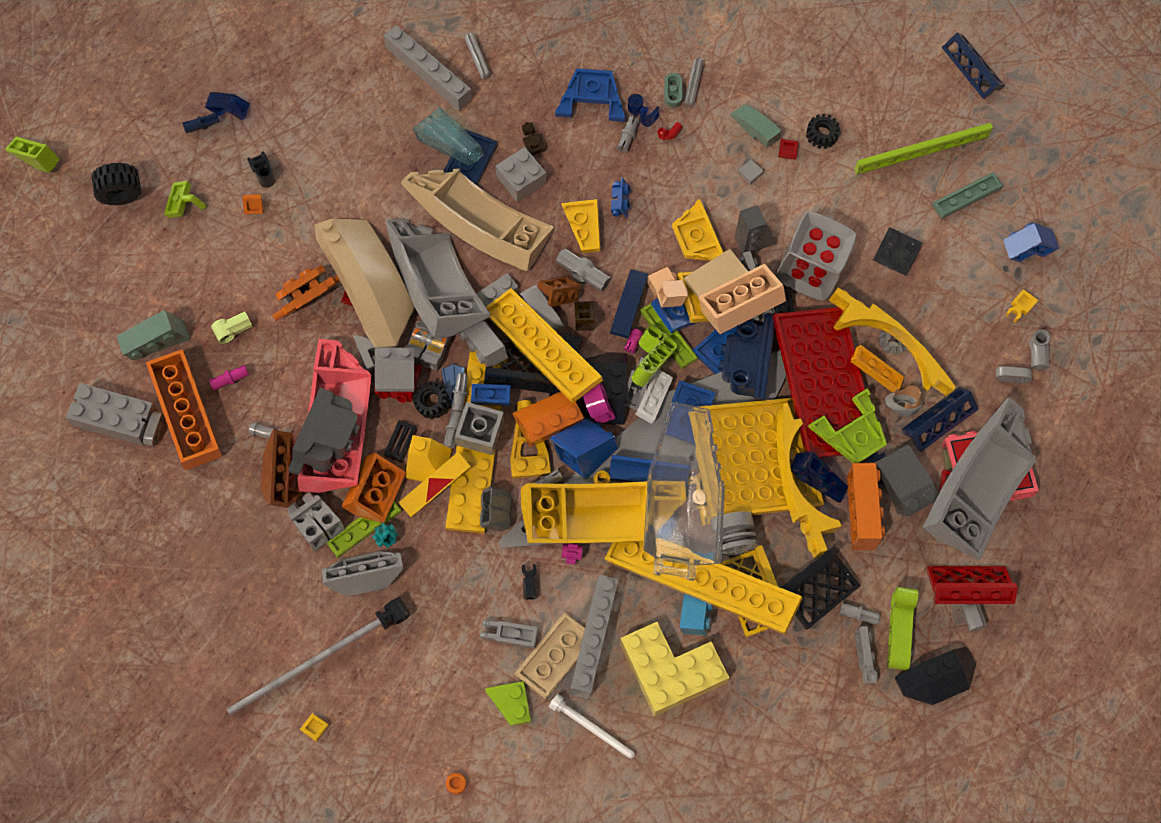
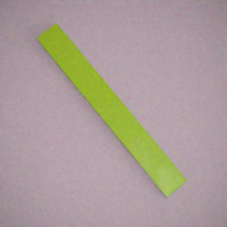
M991 123L860 159L857 160L854 170L856 175L989 138L993 126Z

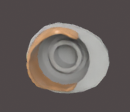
M909 385L903 390L896 389L895 392L886 396L885 404L893 409L896 414L909 417L917 413L923 404L921 391L913 385Z

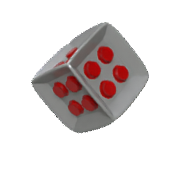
M807 211L802 216L794 237L783 256L776 273L777 279L786 287L789 286L792 290L821 301L827 300L849 259L856 241V232L826 216Z

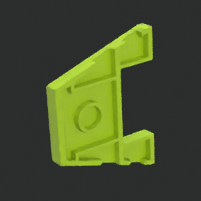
M868 388L852 398L863 415L835 432L826 417L822 416L808 426L852 463H860L887 445L880 422L877 421L874 412L876 410L874 404L871 403Z

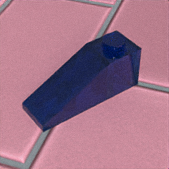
M813 451L796 453L790 466L791 471L802 482L840 503L848 486Z

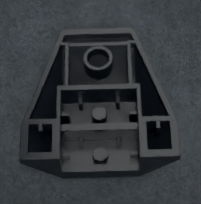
M605 353L585 358L602 376L603 381L601 383L606 390L608 402L615 413V419L603 424L624 425L627 353ZM583 396L575 401L584 417L595 420L591 418Z

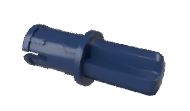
M213 113L203 117L197 116L198 118L182 123L187 134L198 129L204 130V127L219 123L220 121L217 113Z

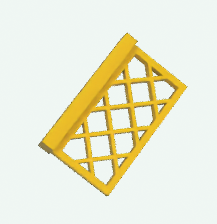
M762 545L756 547L753 551L719 563L725 566L735 565L738 567L737 571L744 569L751 572L750 576L755 574L760 576L763 581L778 587ZM754 557L756 563L753 569L742 566L746 558ZM738 616L746 638L769 630V628L760 627L761 625L758 624L756 629L748 632L746 627L748 620Z

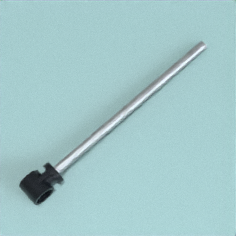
M397 597L384 606L385 612L382 614L380 611L375 612L377 619L227 708L230 716L382 625L386 630L389 628L388 623L391 621L394 625L405 621L411 616V613L402 598Z

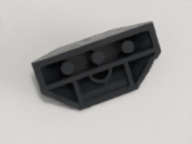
M962 647L920 663L896 676L894 679L903 697L933 706L969 690L976 664L968 648Z

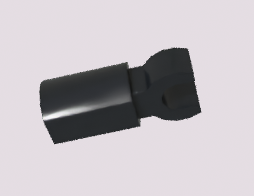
M533 564L531 572H527L525 565H522V574L525 576L523 578V598L525 600L537 599V584L534 577L536 565Z

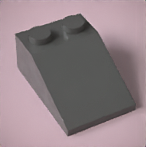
M908 444L875 462L897 514L909 517L936 501L939 495L936 487Z

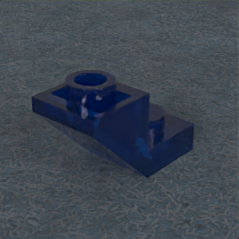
M210 92L204 108L217 113L218 116L227 111L243 120L246 117L250 103L235 94Z

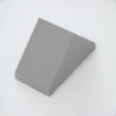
M632 370L626 387L625 406L637 410L648 384L644 387L636 385L631 379L635 372Z

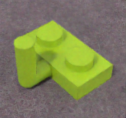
M188 181L173 183L164 212L166 217H182L186 202H192L201 210L206 208L204 202L195 195L189 194L192 184Z

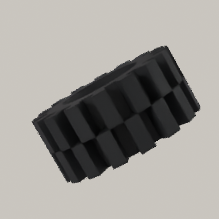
M818 114L816 118L812 117L806 131V138H809L808 142H813L812 146L814 147L818 145L819 149H821V146L824 149H827V146L832 147L839 136V122H836L835 118L831 119V115L825 117V114H822V117H820ZM823 127L828 129L830 133L829 135H820L816 129Z
M426 382L427 386L424 384L420 385L422 389L417 388V394L414 393L413 395L415 398L413 400L414 407L425 418L434 419V416L440 418L439 414L444 415V410L448 411L449 409L447 404H450V397L440 384ZM429 395H437L438 402L434 406L428 407L425 405V399Z

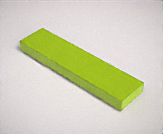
M651 303L640 309L641 315L649 326L658 328L677 343V349L672 357L681 369L697 361L698 357L678 331L670 333Z
M394 501L384 524L401 513V509ZM359 517L332 540L329 539V542L326 544L335 556L340 558L374 533L375 527L382 525V523Z

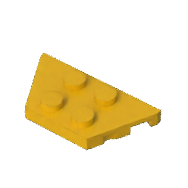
M699 199L692 208L687 209L683 216L672 224V229L684 258L711 261L721 255L723 251L703 204Z

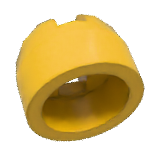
M603 470L598 471L593 477L594 484L610 482L609 474Z

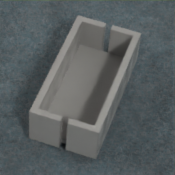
M82 383L79 384L73 398L76 403H71L65 417L71 426L144 446L143 436L147 427L146 424H148L154 410L157 411L153 403Z

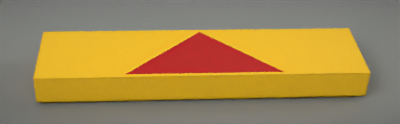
M457 452L398 503L412 518L468 471L471 466Z

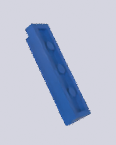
M612 455L609 476L610 480L621 482L685 481L686 490L690 466Z

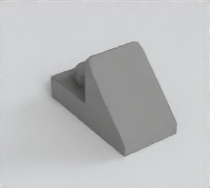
M359 335L354 336L366 370L371 375L375 374L374 346L369 339Z

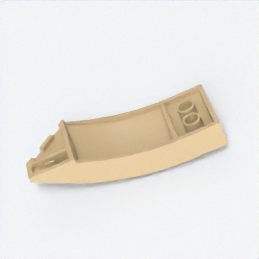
M453 169V172L444 173L443 170L428 171V174L419 175L418 172H410L401 181L405 189L427 212L448 230L478 250L524 271H528L536 262L554 230V226L527 216L495 199L464 176L460 169Z
M329 219L315 224L316 241L339 277L359 317L363 330L374 348H397L399 338L404 333L415 307L394 263L367 220Z

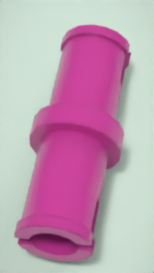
M244 364L231 371H224V374L210 379L209 382L215 391L225 385L234 384V381L249 376V373Z

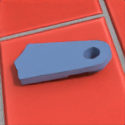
M454 364L441 369L444 389L450 397V406L453 403L452 396H454V393L452 391L456 387L457 375L459 373L465 374V367Z

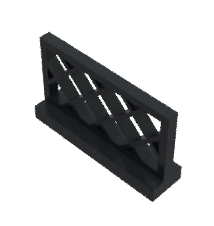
M502 342L507 356L512 360L511 362L505 364L502 361L499 363L501 368L486 367L484 384L510 385V388L550 394L560 392L524 354L518 358L514 357L512 352L520 351L514 344ZM525 358L531 363L526 367L520 363ZM516 364L521 370L514 371L509 368ZM535 367L539 373H530L528 370Z
M835 546L781 587L802 596V601L795 616L806 630L861 586L837 556L839 550ZM832 562L838 566L839 573L831 572ZM818 574L826 575V584L818 582ZM831 576L839 578L838 586L830 585ZM843 579L848 580L853 587L851 589L843 588ZM805 584L813 585V594L805 593ZM818 587L826 588L825 597L817 595ZM830 589L838 591V599L830 598ZM804 597L813 599L812 607L804 606ZM817 600L825 601V610L817 609ZM804 610L812 612V621L808 622L806 620Z

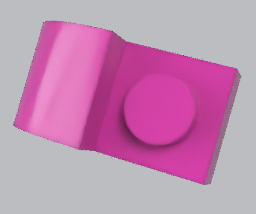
M601 382L583 395L588 412L597 423L602 424L615 419V413L608 402L606 390Z

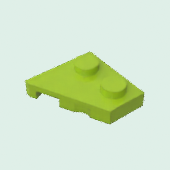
M524 681L485 688L486 694L491 698L510 726L531 723Z

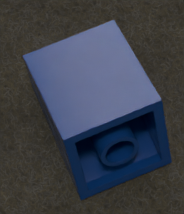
M588 418L550 438L559 460L584 479H587L618 449L615 441L616 437L610 431H604L599 423H593Z

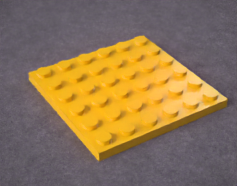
M792 398L690 407L688 409L712 520L715 517L744 511L751 512L752 515L789 511L783 492L778 463L777 411L784 403H788L793 419L796 420ZM798 429L790 447L791 473L803 497L814 508H822L824 503L813 460H806Z

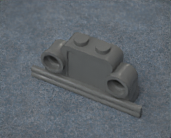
M319 388L293 447L289 472L299 475L304 464L311 465L316 471L326 472L331 469L333 458L342 459L347 451H351L354 442L352 438L358 435L360 425H357V415L352 412V403L348 399L336 396L329 390Z

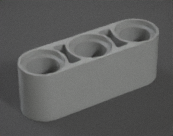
M533 285L519 293V296L556 332L563 328L560 318L554 309L548 305L547 299L540 289L537 288V285Z

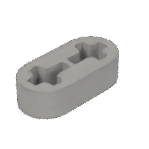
M1019 367L996 368V380L1011 383H1029L1032 381V370Z
M155 410L152 412L143 436L144 445L154 447L157 444L165 421L163 412Z

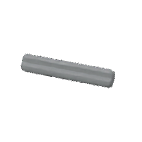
M466 34L465 41L481 78L490 77L489 69L474 34Z
M695 59L693 62L684 102L686 106L691 107L694 105L703 66L701 59Z

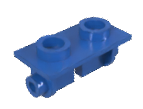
M621 177V182L615 181L612 185V198L618 199L611 200V213L615 217L623 214L628 218L631 187L623 177Z

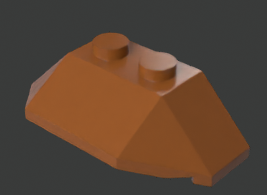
M272 430L263 453L261 493L268 505L288 508L304 494L303 491H299L298 474L288 471L292 462L293 447L296 443L292 433Z

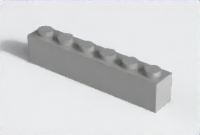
M397 25L384 35L385 48L458 111L472 101L471 89Z
M601 574L598 576L569 695L589 699L619 579Z

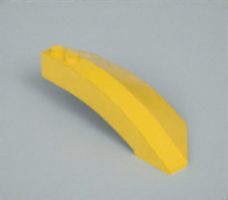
M685 481L603 484L527 483L521 487V509L528 543H611L651 540L655 533L686 501Z

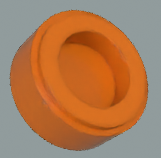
M453 773L447 777L446 788L449 793L459 795L465 791L467 782L462 774Z

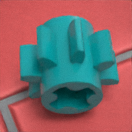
M383 522L382 525L375 527V535L372 537L379 547H382L384 544L389 548V546L396 543V536L399 534L392 524H389L387 527Z

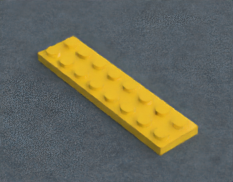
M512 288L486 306L490 313L488 319L572 403L603 381L602 376Z

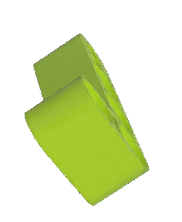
M654 326L647 327L639 340L640 347L649 354L640 362L631 377L632 381L641 387L646 386L677 349V343Z
M897 587L892 594L887 668L909 670L913 614L918 602V589Z

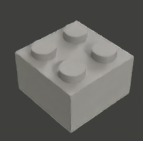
M525 147L495 166L497 179L516 202H519L546 184L545 170Z
M466 402L455 434L456 445L493 455L504 423V412Z

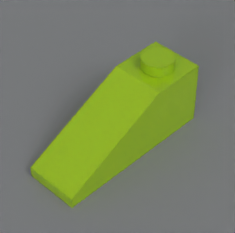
M17 136L5 149L11 155L47 173L52 171L60 160L47 145Z

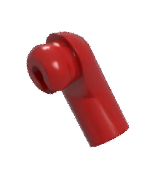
M676 122L670 130L661 127L657 131L658 137L661 140L675 139L683 126Z

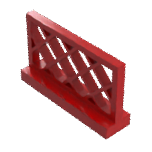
M927 566L926 571L934 592L933 600L935 604H1015L1018 587L1016 583H1012L1006 566ZM994 573H1002V575L998 576ZM947 578H951L955 581L951 582L947 580Z

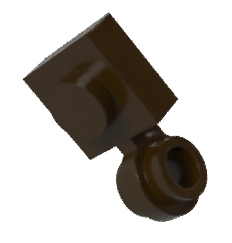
M525 122L522 125L524 136L528 135V137L523 138L525 148L531 155L545 152L546 148L540 133L533 135L532 133H535L533 123Z

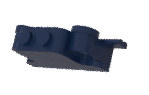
M764 314L763 325H756L750 320L738 325L737 335L728 336L726 344H722L721 355H724V360L719 362V371H722V379L730 383L731 391L737 395L752 396L756 400L765 401L774 334L773 315Z

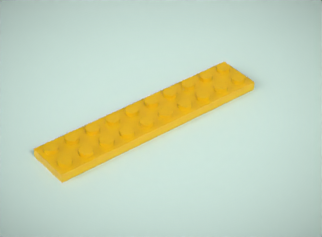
M471 351L467 367L468 380L466 392L468 394L465 396L464 407L466 402L471 403L472 384H484L486 365L484 363L480 364L476 353ZM498 363L492 368H501V366ZM479 405L501 411L500 405ZM457 446L456 453L459 452L471 468L451 484L445 528L451 531L485 534V528H482L480 525L482 510L481 494L483 489L491 487L495 451L493 455Z
M654 537L647 541L612 542L604 558L608 563L786 635L802 601V596Z

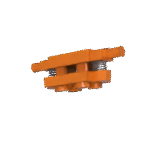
M322 265L313 270L309 267L298 275L300 278L295 280L293 277L284 283L282 290L275 293L277 300L282 299L285 306L272 314V317L277 321L296 311L337 285L340 281L339 277L335 275L327 278L324 274L326 270ZM307 284L310 290H306L302 294L299 288Z

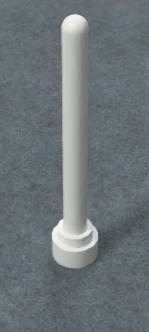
M558 693L548 706L553 711L557 710L558 712L562 711L626 757L634 758V751L566 705L564 697Z

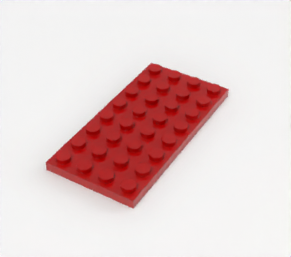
M839 307L778 313L772 316L796 418H801L803 423L799 431L806 460L843 456L808 427L811 423L825 416L832 428L837 432L863 415L852 400L854 396L864 391L865 387L860 368L851 362L855 348L850 328L841 330L833 328L843 313V310Z

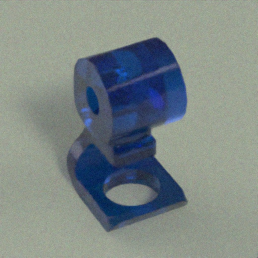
M639 94L629 96L628 111L633 116L640 114V121L643 126H651L659 118V106L650 115H646L648 107H644L643 97Z

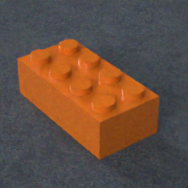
M852 463L846 476L852 550H876L877 546L881 544L882 538L885 537V528L881 526L883 508L879 504V500L882 498L881 488H878L880 470H877L876 463Z

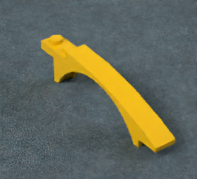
M840 288L835 290L829 301L842 309L843 313L833 328L841 330L853 326H867L892 335L914 357L921 373L924 390L929 391L932 386L945 396L954 391L956 387L946 372L926 348L900 323L874 303L868 308L863 302L850 296L847 291Z
M784 403L777 411V453L783 492L793 523L800 521L801 531L807 539L808 550L812 552L813 558L827 551L822 535L836 532L841 527V523L839 520L826 516L815 509L803 497L794 482L790 469V447L794 435L803 423L801 418L793 419L788 403Z

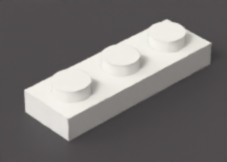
M660 370L649 382L635 415L652 424L673 377Z

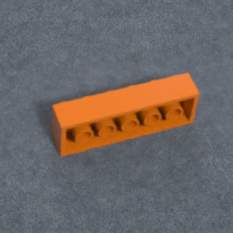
M183 349L146 362L180 462L185 471L223 457Z

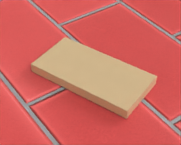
M564 612L514 673V676L524 681L528 687L546 700L576 664L585 627Z

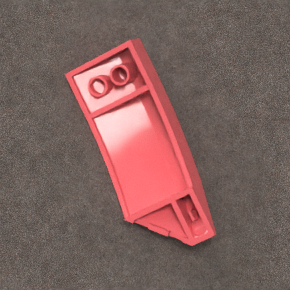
M319 339L313 369L309 411L319 388L329 390L334 395L346 398L352 403V412L357 415V425H360L358 435L352 438L354 442L351 451H347L342 459L333 458V465L330 470L319 472L313 469L311 465H303L298 475L299 491L315 493L357 486L371 385V374L359 365V361L351 353H347L344 350L343 345L339 341Z

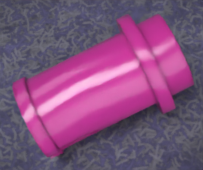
M635 328L630 331V336L623 349L628 353L631 351V354H634L643 332Z

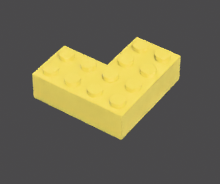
M658 622L620 638V646L654 716L725 685L729 680V676L712 642L675 658Z

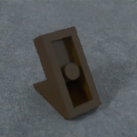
M574 302L575 331H593L595 324L593 302Z

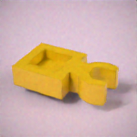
M1023 289L1012 301L1011 305L1013 307L1008 309L1006 316L1008 317L1009 314L1014 313L1016 315L1014 322L1016 323L1022 314L1026 316L1038 300Z

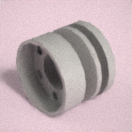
M751 512L728 513L711 520L713 533L715 535H723L715 540V544L719 546L717 547V554L739 555L758 547L757 540H753L756 538V533L746 532L754 527Z

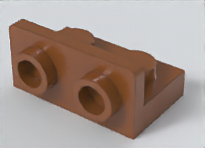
M567 276L538 281L537 288L549 296L548 305L553 307L577 302L580 284Z

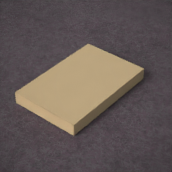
M729 249L684 277V281L699 299V296L748 271L732 250Z

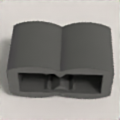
M495 487L483 489L481 494L482 510L480 514V525L482 528L499 532L509 529L511 524L509 509L512 505L510 491Z

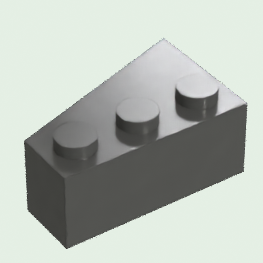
M758 205L740 211L735 239L742 254L748 251L754 254L760 249L777 244Z

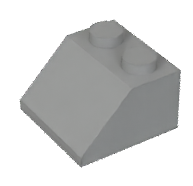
M375 348V391L414 392V348Z

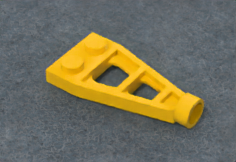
M522 400L517 402V411L532 405V401ZM516 422L510 457L512 479L547 476L551 471L549 454L545 443L542 442L536 445L538 450L537 456L522 457L520 455L521 446L527 442L521 436V430Z

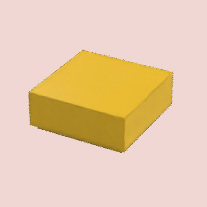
M312 713L300 728V731L315 742H318L328 729L329 724Z

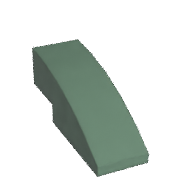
M744 104L731 113L734 120L753 139L757 138L766 148L780 139L781 130L754 108Z

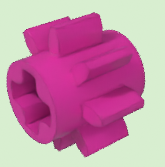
M563 543L561 558L566 559V564L575 565L576 560L581 561L583 546L578 545V543Z

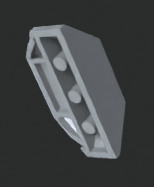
M378 551L341 559L328 568L322 569L323 585L345 596L359 595L388 588L403 570L401 553L394 554L392 552Z

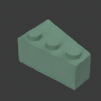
M166 310L117 335L123 355L132 360L140 359L141 357L190 340L184 321Z

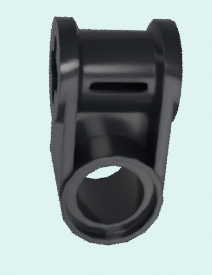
M261 152L256 157L247 158L249 166L260 185L266 188L273 186L275 177L265 152Z

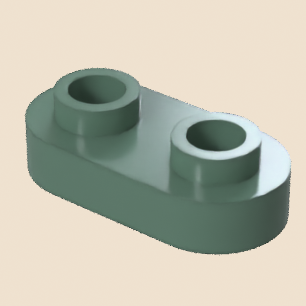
M676 73L668 74L664 80V102L669 107H677L682 102V78Z

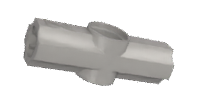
M567 249L561 250L556 258V263L570 271L576 280L580 282L585 281L599 291L604 290L610 281V277L595 268L589 259L579 258Z

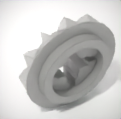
M884 331L880 333L879 344L887 353L900 354L907 349L899 340L897 343L895 341L891 342L892 335Z

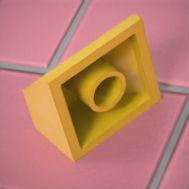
M413 435L408 452L405 478L423 482L450 459L452 449L431 438Z

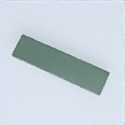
M994 172L934 201L932 207L939 217L943 219L1001 190L1003 185Z

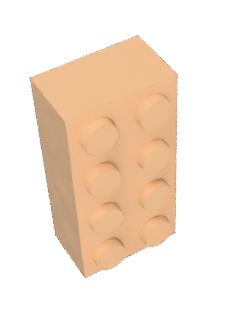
M763 264L699 296L702 313L717 332L722 334L785 302L786 298L783 284Z

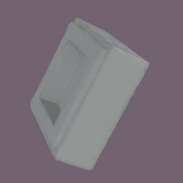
M752 159L738 169V174L749 184L753 183L764 172Z

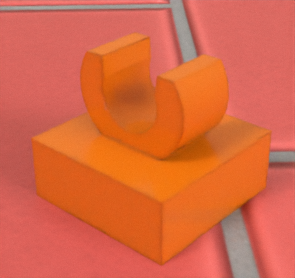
M261 194L243 195L244 214H263Z

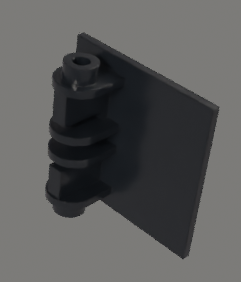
M889 227L873 261L906 276L923 242Z

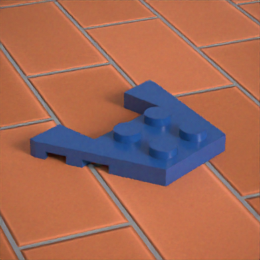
M576 68L568 88L555 111V117L571 118L573 102L609 104V121L625 122V114L622 110L612 71Z

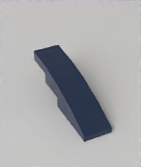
M630 270L610 334L624 338L629 337L648 279L647 273Z

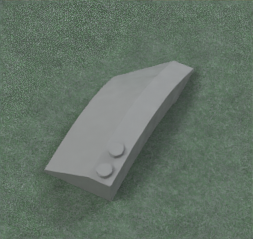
M406 219L386 220L394 257L404 285L419 316L434 338L453 336L490 317L489 311L474 292L461 268L449 234L433 233L432 228L423 225L413 226Z
M1010 397L1003 402L967 447L944 483L923 526L937 540L977 560L981 559L994 527L1010 498L1034 463H1037L1036 456L1032 454L1029 445L1032 444L1029 429L1025 428L1023 417H1025L1024 410Z

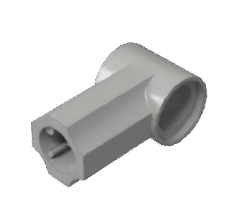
M1037 330L1028 342L1031 349V368L1035 370L1049 368L1048 343L1050 342V334L1046 330ZM1036 338L1041 339L1042 343H1039Z
M957 604L963 612L969 631H977L987 626L979 604Z

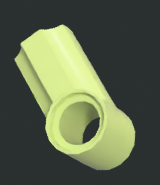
M246 312L228 320H217L211 326L220 344L232 341L235 335L253 327Z

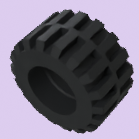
M127 163L105 164L96 168L92 173L93 175H91L94 197L102 204L110 206L125 205L137 200L141 195L139 173L133 165Z

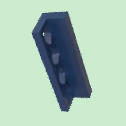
M957 32L942 46L943 50L983 99L987 98L995 89L1000 91L1005 87L963 34ZM954 42L958 44L957 53H952L948 49ZM961 55H967L969 58L968 66L961 65ZM971 68L979 70L978 78L970 76ZM982 81H988L991 85L985 93L981 89Z
M959 387L902 428L905 436L913 439L917 450L921 452L979 409L971 391ZM968 401L971 408L964 412L962 411L964 404ZM956 412L954 420L948 422L950 414ZM939 422L942 423L940 430L935 433V425ZM927 433L926 440L921 444L918 437Z

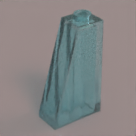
M441 107L412 128L418 141L469 166L483 156L480 144Z

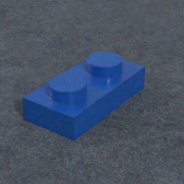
M472 384L471 403L476 405L510 406V385Z

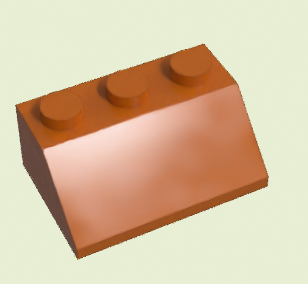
M558 392L513 413L529 448L550 439L552 436L584 419L577 403H572L562 392Z
M377 453L364 457L360 465L357 486L350 487L341 507L357 517L381 523L385 522L406 472Z

